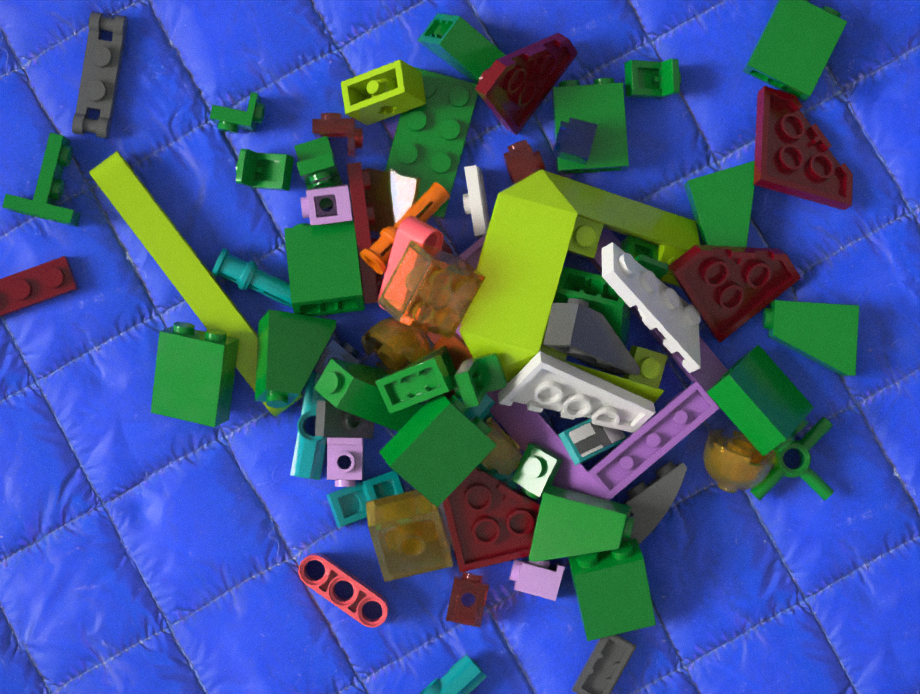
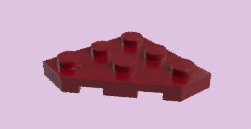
M558 32L496 59L492 66L481 74L475 90L504 127L517 136L577 56L578 52L571 41Z
M764 86L757 94L753 185L841 210H846L852 206L853 174L845 163L840 165L830 152L829 148L832 145L816 123L811 126L800 111L803 105L793 94Z
M694 245L668 266V269L691 304L699 312L700 318L711 335L719 343L801 279L788 255L780 249Z
M478 467L443 501L460 573L529 556L541 505Z

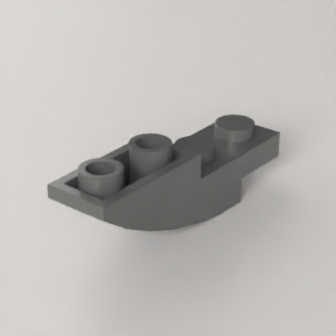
M672 460L654 472L657 478L646 485L644 481H641L626 492L629 498L623 503L632 506L630 518L635 519L631 539L637 538L639 544L654 530L672 505L687 471V467L683 462H678L674 465Z

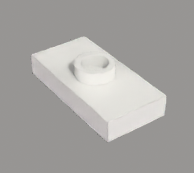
M477 165L464 167L468 193L463 194V204L466 215L471 214L474 236L480 239L487 233L490 219L483 173Z

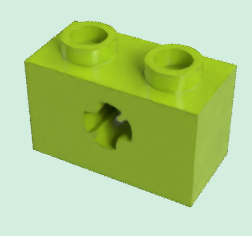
M402 60L394 61L341 82L345 114L367 126L426 104L422 72Z

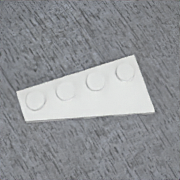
M615 243L603 247L602 277L629 307L634 305L638 307L642 322L650 330L657 328L665 337L663 345L671 354L677 351L685 359L682 362V366L689 373L700 369L699 324L701 319L695 306L687 303L674 289L666 286L652 271L645 269L634 260L631 254L624 252Z
M541 351L498 393L499 404L511 406L513 402L526 404L527 410L541 413L543 409L558 411L562 418L571 420L580 417L591 418L594 425L634 433L655 414L654 402Z

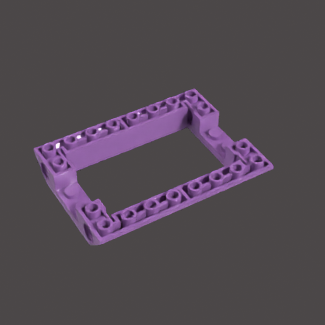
M605 228L602 229L595 257L588 258L601 275L602 248L611 243H615L621 248V242L611 230ZM486 234L433 277L423 313L415 321L437 348L446 345L456 370H458L464 360L472 359L473 357L459 332L462 321L452 308L469 297ZM636 305L632 306V312L642 322L638 307ZM643 323L689 380L694 383L668 401L664 408L615 449L608 451L589 471H586L581 464L575 466L561 439L538 412L527 410L526 404L513 402L511 406L499 404L498 393L502 389L487 392L486 394L496 402L489 411L524 452L529 443H536L563 459L551 485L611 500L720 408L708 395L707 391L728 371L727 368L699 336L701 368L689 373L682 366V362L685 359L678 351L671 354L663 345L665 339L663 334L657 328L650 330Z

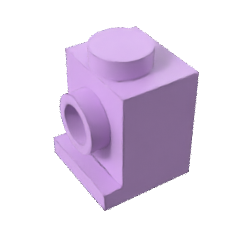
M348 184L306 189L307 197L300 198L303 218H310L311 226L353 220ZM321 199H331L333 202L332 209L329 211L322 210L319 204Z
M327 437V480H335V487H355L356 480L364 479V438ZM343 455L351 459V466L348 469H342L338 464L339 458Z
M515 559L509 580L515 581L514 589L517 591L556 601L565 566L556 562L555 569L549 568L550 561L548 560L538 562L529 560L528 562Z

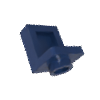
M332 340L322 352L313 370L322 375L331 358L361 364L356 359L360 353L345 340L340 345Z

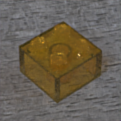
M411 240L377 303L400 323L452 339L485 276L463 258Z
M417 490L366 502L368 529L385 582L453 566L450 540L440 505L437 508Z

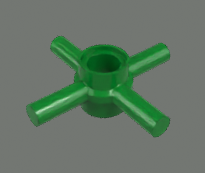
M822 417L799 441L793 440L781 452L774 448L772 456L774 467L750 492L760 501L784 476L790 478L800 476L824 501L828 499L834 490L810 467L811 455L809 450L833 427L832 423L825 417ZM789 449L796 450L800 457L798 465L792 469L788 468L783 460L785 452Z

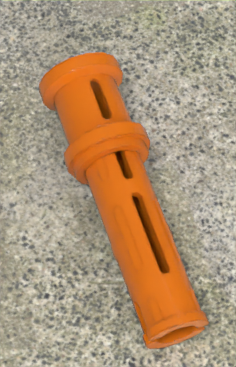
M433 183L426 193L410 207L393 227L383 228L380 232V238L369 249H363L360 252L363 261L373 271L383 275L386 271L396 231L401 222L409 216H417L418 219L426 223L450 199L448 191L439 183Z

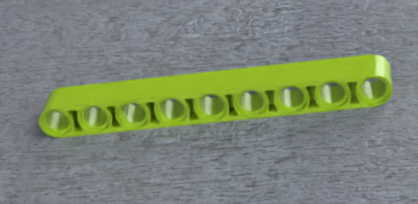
M116 151L89 171L90 175L207 329L226 331L227 337L239 339L236 368L255 392L258 334L217 280L211 276V272L130 165ZM301 393L289 406L287 405L283 408L269 407L266 405V402H263V404L274 417H277L302 398L303 395Z

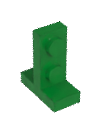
M50 132L33 200L5 194L2 207L12 212L78 227L80 213L72 209L55 206V201L61 199L64 191L65 182L61 180L64 166L68 167L70 165L73 155V147L70 146L71 141L63 135Z
M328 136L294 146L299 160L296 164L307 189L342 185ZM323 198L319 203L320 208L324 211L333 207V202L329 198Z
M446 345L434 349L409 366L383 376L375 382L389 414L449 392L455 388L453 378L457 370Z

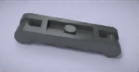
M94 11L90 14L89 33L78 101L72 122V132L74 134L84 135L85 132L96 133V136L100 138H108L110 135L127 32V16L115 15L114 18L104 17L103 13ZM102 30L113 32L112 41L101 40ZM89 110L100 111L98 120L88 118Z

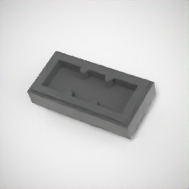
M317 401L315 436L373 439L374 422L340 410L329 401Z
M617 634L600 638L571 690L577 694H611L637 646Z

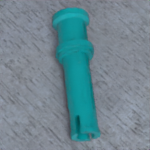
M223 248L214 265L211 276L215 278L221 276L238 284V289L247 290L250 288L293 308L290 283L258 269L256 262L252 260L246 262L229 254V250Z

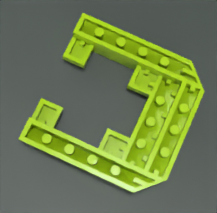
M538 170L499 192L459 330L472 357L476 358L497 353L507 383H509L541 351L655 403L665 391L659 389L668 355L631 345L629 353L640 367L639 375H623V378L566 361V354L543 345L551 306L567 252L586 258H594L603 228L626 236L630 235L659 246L658 261L670 265L694 245H700L696 221L545 170ZM670 270L660 279L661 282L681 288Z

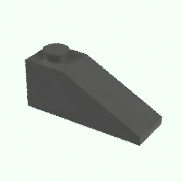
M569 298L567 303H552L543 345L611 374L639 375L640 367L604 315L589 308V302Z

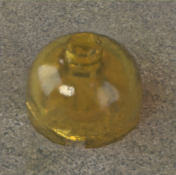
M394 316L377 322L362 336L361 340L367 355L369 356L374 352L381 360V362H377L375 365L378 368L384 369L389 374L409 366L431 352L430 343L426 337L427 331L418 321L407 324Z
M724 429L711 430L704 446L703 463L707 473L713 480L718 482L717 486L721 490L737 493L738 490H748L759 486L765 481L775 460V451L762 456L743 433L734 431L733 437L722 435Z

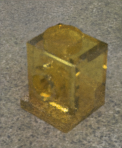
M490 417L485 423L492 429L488 435L497 446L481 463L488 470L495 468L501 475H509L519 466L520 458L523 457L520 446Z

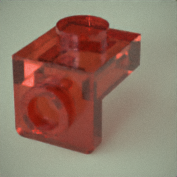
M322 113L321 119H312V133L315 138L324 136L348 137L349 157H357V149H363V128H356L354 118L341 119L340 113Z

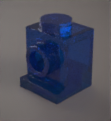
M571 117L568 123L561 121L552 156L586 165L597 124Z

